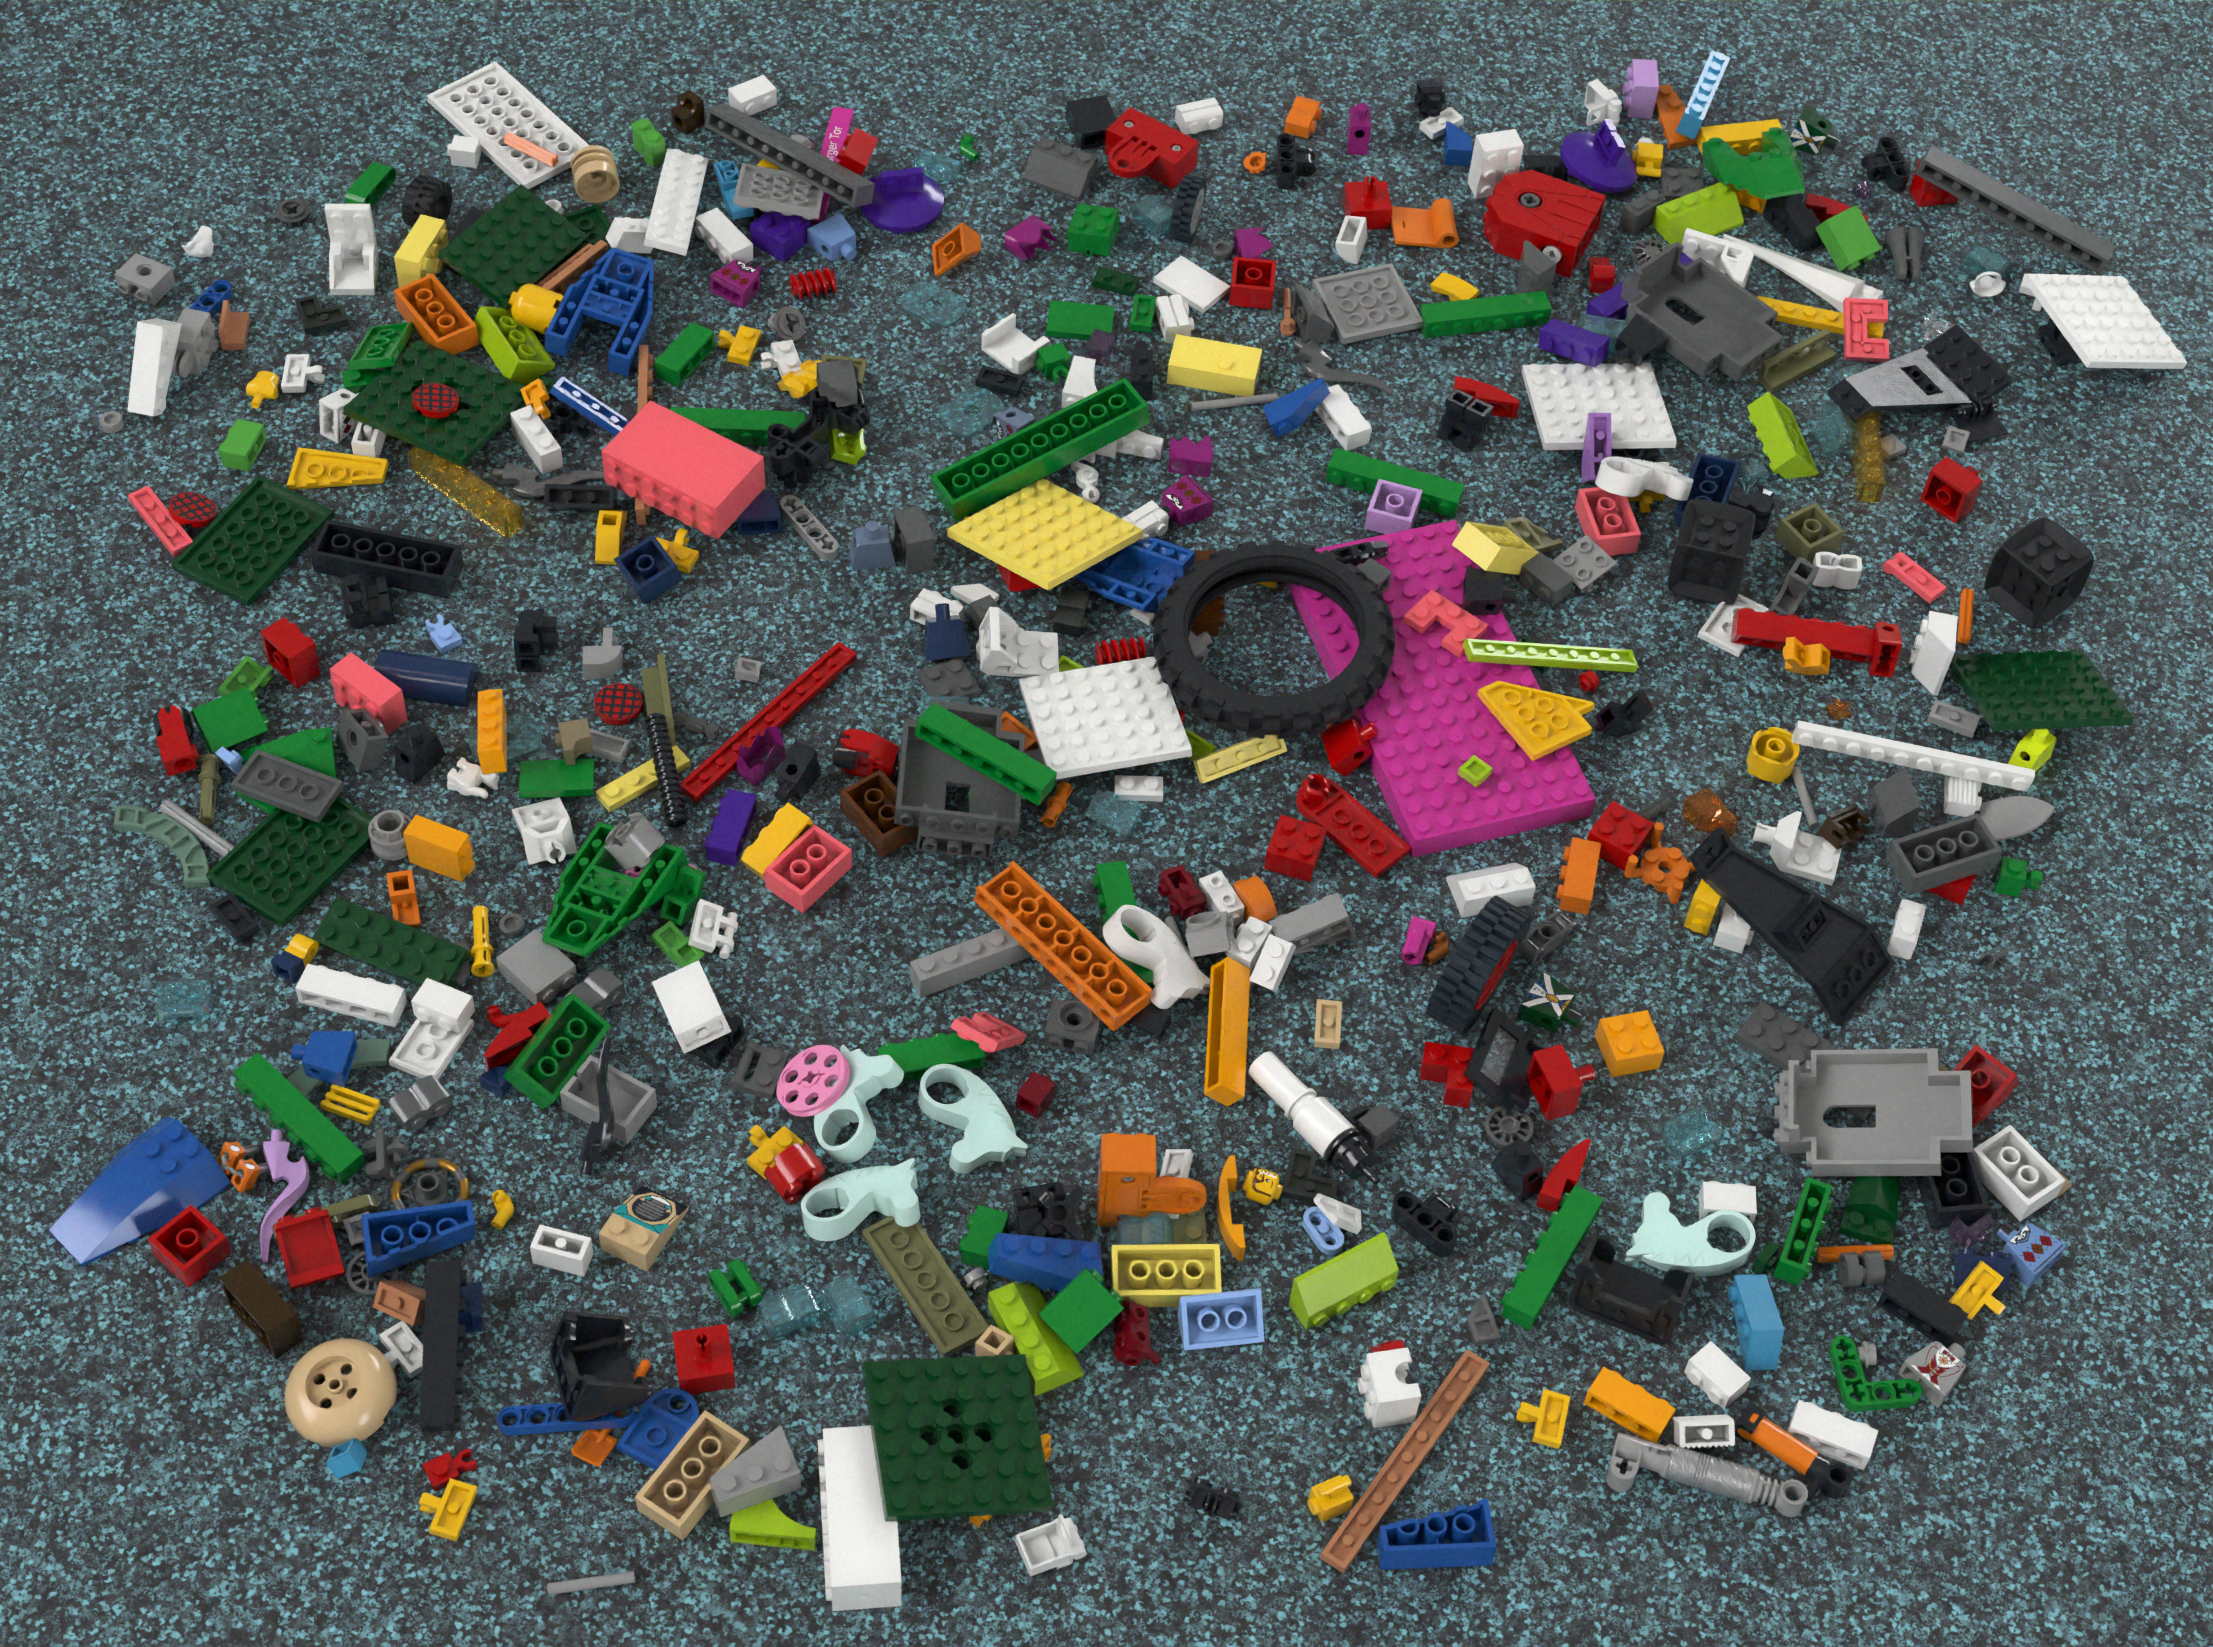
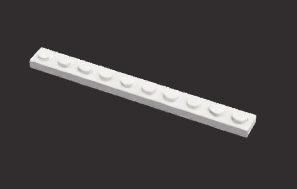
M1799 720L1792 734L1791 743L2026 792L2035 778V770Z

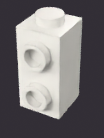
M1221 870L1199 879L1198 890L1204 893L1206 897L1205 906L1209 912L1227 911L1229 919L1233 918L1235 926L1243 921L1245 906Z

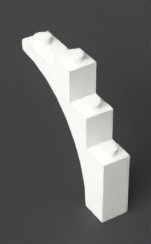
M1074 356L1062 392V408L1097 392L1094 381L1095 359ZM1136 430L1094 451V453L1115 458L1116 453L1121 452L1161 460L1164 438Z

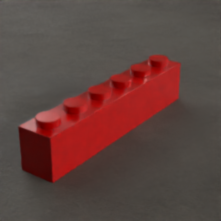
M1752 608L1738 609L1733 616L1731 643L1783 650V647L1786 646V638L1796 637L1803 645L1823 644L1830 651V658L1868 663L1874 656L1875 629H1868L1865 625L1848 626L1838 621L1829 623L1823 622L1819 618L1802 619L1798 615L1783 616L1777 615L1773 611L1763 613L1754 611Z

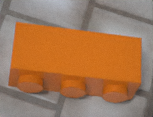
M1572 837L1570 846H1565L1562 860L1567 861V863L1562 865L1559 879L1563 880V885H1558L1556 899H1560L1559 908L1562 910L1588 915L1593 897L1601 843Z

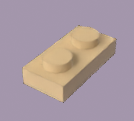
M1317 999L1314 1047L1339 1049L1342 1016L1341 1001Z

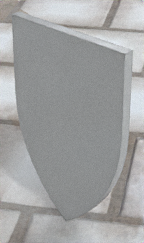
M2012 796L1982 802L1979 812L1995 840L2001 841L2023 836L2037 829L2052 815L2055 807L2037 798Z

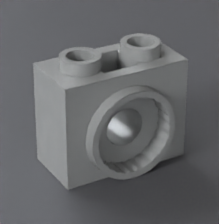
M137 253L114 274L119 291L152 305H156L176 284L171 267Z
M1227 911L1199 913L1186 920V939L1190 957L1224 952L1231 949V942L1235 941L1234 933H1236L1234 920L1233 918L1229 919Z

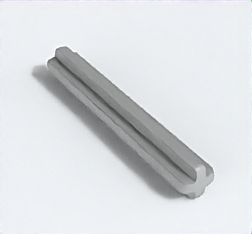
M165 800L164 803H161L160 808L163 814L183 824L195 837L223 857L235 847L171 800Z

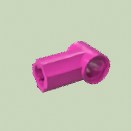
M1412 916L1407 932V940L1401 958L1407 964L1415 966L1422 963L1428 943L1431 944L1437 925L1436 922Z

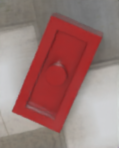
M1589 257L1590 292L1605 293L1613 288L1615 267L1611 265L1610 258Z

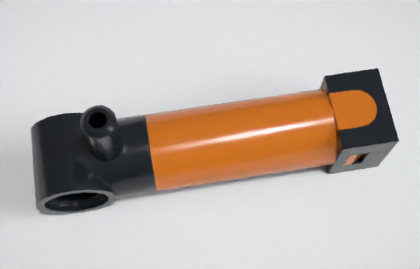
M1750 1401L1734 1425L1737 1438L1746 1444L1750 1440L1810 1479L1811 1481L1806 1487L1808 1490L1806 1501H1811L1819 1489L1825 1496L1831 1499H1838L1845 1495L1853 1478L1849 1466L1842 1462H1833L1767 1419L1765 1417L1767 1412ZM1832 1478L1838 1479L1841 1483L1833 1481Z

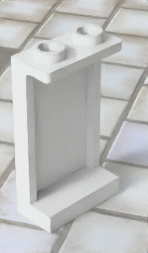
M699 960L652 982L684 1054L732 1032Z

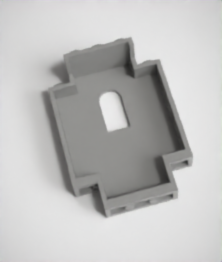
M1938 1048L1811 1050V1060H1806V1073L1800 1072L1799 1060H1788V1070L1780 1073V1083H1775V1098H1779V1105H1775V1121H1779V1128L1774 1129L1775 1144H1780L1781 1154L1806 1153V1165L1812 1168L1813 1176H1941V1152H1973L1971 1071H1939ZM1835 1107H1876V1127L1833 1128L1824 1122L1823 1116L1827 1110Z

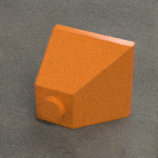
M961 222L932 245L935 276L939 277L977 255L982 250L980 234Z

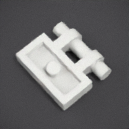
M700 899L696 905L688 945L710 953L713 952L715 946H718L720 949L719 957L728 959L730 952L734 948L733 935L737 932L738 928L737 914L730 912L727 917L722 916L724 907ZM719 927L724 931L723 935L718 934Z

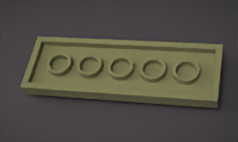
M888 1216L862 1230V1237L942 1358H946L975 1343L987 1330L988 1324L919 1222L903 1227L895 1222L893 1216Z

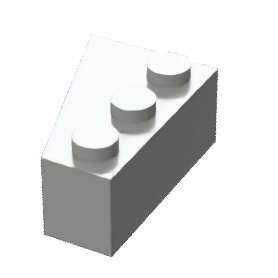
M1339 893L1327 895L1317 902L1303 905L1298 910L1279 915L1274 920L1269 921L1270 925L1273 926L1272 930L1276 937L1296 946L1293 955L1313 951L1314 946L1327 943L1328 947L1335 946L1337 940L1349 938L1351 942L1358 940Z
M781 1425L709 1478L711 1494L720 1517L801 1488L800 1471Z

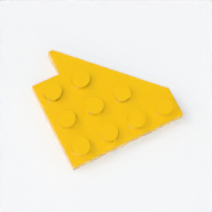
M1496 681L1478 690L1477 696L1532 761L1591 734L1592 727L1582 715L1593 710L1594 703L1592 701L1502 681Z

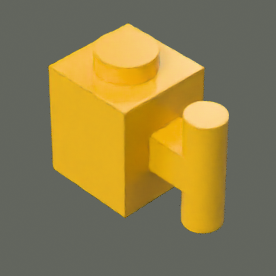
M1638 142L1637 150L1632 152V159L1637 165L1636 172L1638 175L1661 176L1660 168L1663 160V145Z
M1340 1474L1311 1487L1309 1499L1307 1500L1308 1507L1313 1515L1318 1516L1321 1523L1351 1510L1354 1497L1348 1488L1352 1484L1349 1476H1341Z

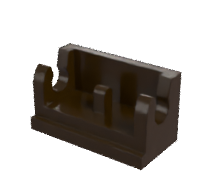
M1854 803L1829 814L1818 834L1838 850L1863 838L1867 833L1863 827L1859 826L1858 819H1861L1865 824L1870 823V820L1857 808L1858 805Z

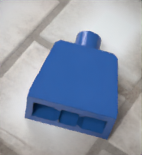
M314 1031L311 1033L308 1045L293 1044L291 1059L302 1060L305 1075L345 1087L358 1048L355 1032Z

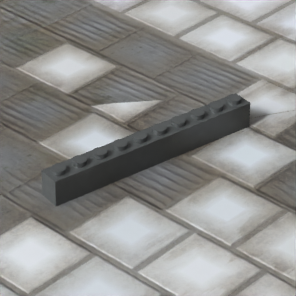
M726 103L707 108L706 128L854 208L872 203L875 183Z
M1933 145L1929 147L1922 157L1915 174L2097 274L2109 262L2115 245Z

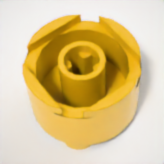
M1768 727V730L1757 731L1753 736L1746 758L1748 773L1774 784L1783 783L1792 774L1800 751L1799 744L1791 743L1792 734L1779 727Z

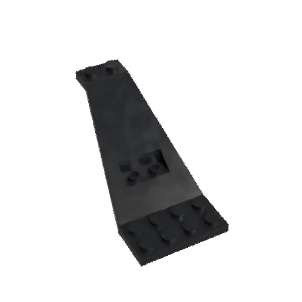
M1956 324L1924 347L1847 377L1827 390V393L1854 423H1857L1873 411L1957 408L1958 405H1966L1970 402L1981 401L1982 403V401L1993 397L2012 384L2013 378Z
M1723 827L1715 828L1689 857L1700 877L1813 988L1835 1026H1843L1895 964L1872 924L1736 848Z

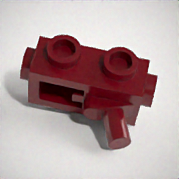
M1183 865L1167 868L1160 873L1159 884L1157 885L1158 892L1162 898L1167 897L1170 901L1169 908L1173 916L1178 915L1183 921L1193 915L1204 913L1206 897L1201 890L1197 889L1192 874L1190 872L1187 873Z
M1134 1301L1121 1303L1124 1309L1114 1318L1113 1332L1116 1335L1114 1355L1117 1361L1127 1366L1136 1367L1147 1358L1155 1365L1158 1364L1162 1355L1150 1348L1148 1307L1137 1304Z

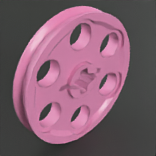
M817 1045L800 1052L785 1066L779 1077L776 1089L779 1102L789 1113L799 1117L813 1116L823 1112L839 1099L848 1084L850 1066L847 1059L838 1049L829 1045ZM813 1057H817L816 1061L813 1064L808 1065L809 1061ZM837 1059L833 1066L828 1067L832 1060ZM798 1074L796 1080L789 1083L790 1078ZM838 1079L834 1086L828 1087L831 1081ZM798 1094V1098L794 1102L789 1103L790 1099ZM818 1097V1100L813 1105H809L813 1098Z

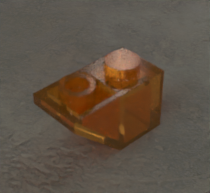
M1710 788L1687 797L1681 812L1696 830L1712 833L1715 828L1723 827L1729 837L1733 836L1738 822L1735 815L1725 807L1720 797L1714 794Z

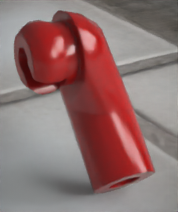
M491 1005L486 1010L488 1014L486 1017L490 1023L504 1029L522 1012L506 1015L501 1012L498 1005Z

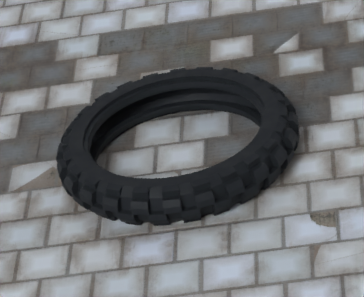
M1268 540V544L1257 545L1256 541L1238 544L1237 549L1232 551L1229 548H1224L1209 555L1208 561L1204 559L1202 561L1199 560L1185 571V576L1183 575L1182 578L1178 577L1167 590L1166 598L1164 597L1161 600L1156 612V621L1153 627L1154 658L1157 661L1158 671L1163 682L1169 685L1170 692L1182 705L1186 704L1190 707V712L1205 722H1210L1211 720L1216 722L1217 728L1231 733H1236L1237 730L1246 732L1247 737L1264 739L1265 735H1277L1278 739L1296 738V733L1306 732L1307 735H1312L1325 731L1327 725L1331 723L1338 725L1351 718L1355 710L1363 709L1374 698L1375 692L1382 688L1388 677L1389 669L1393 662L1395 630L1389 606L1383 601L1382 593L1373 582L1366 580V575L1356 566L1350 563L1344 564L1342 557L1326 550L1322 553L1315 551V546L1297 542L1296 546L1285 545V541ZM1284 582L1313 589L1338 604L1352 620L1358 634L1359 646L1349 665L1328 683L1301 694L1261 696L1234 689L1209 674L1201 666L1191 650L1189 643L1190 630L1201 611L1224 593L1248 584Z

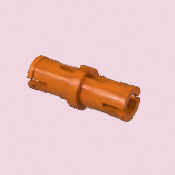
M1059 782L1054 795L1048 799V806L1040 820L1043 822V825L1054 827L1059 815L1066 809L1067 799L1073 791V787L1068 782Z

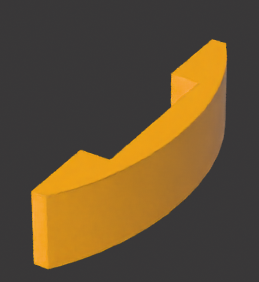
M1235 1155L1228 1157L1220 1176L1217 1195V1218L1222 1237L1228 1249L1238 1261H1243L1246 1248L1243 1224L1232 1225L1229 1192H1235L1237 1184Z

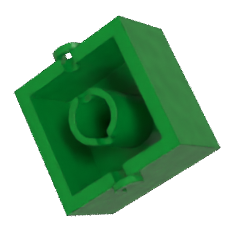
M1077 204L1067 230L1068 251L1084 253L1088 257H1091L1093 254L1110 257L1120 229L1119 209Z

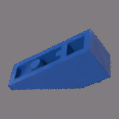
M1323 377L1263 406L1270 426L1277 438L1297 429L1330 394Z

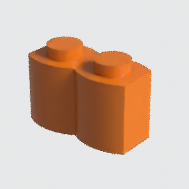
M1297 95L1287 115L1284 133L1306 139L1309 138L1311 133L1314 134L1317 126L1316 121L1321 120L1323 109L1320 108L1321 102Z

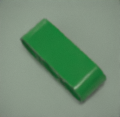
M376 161L372 162L348 189L345 195V204H370L372 208L393 184L396 178V169Z

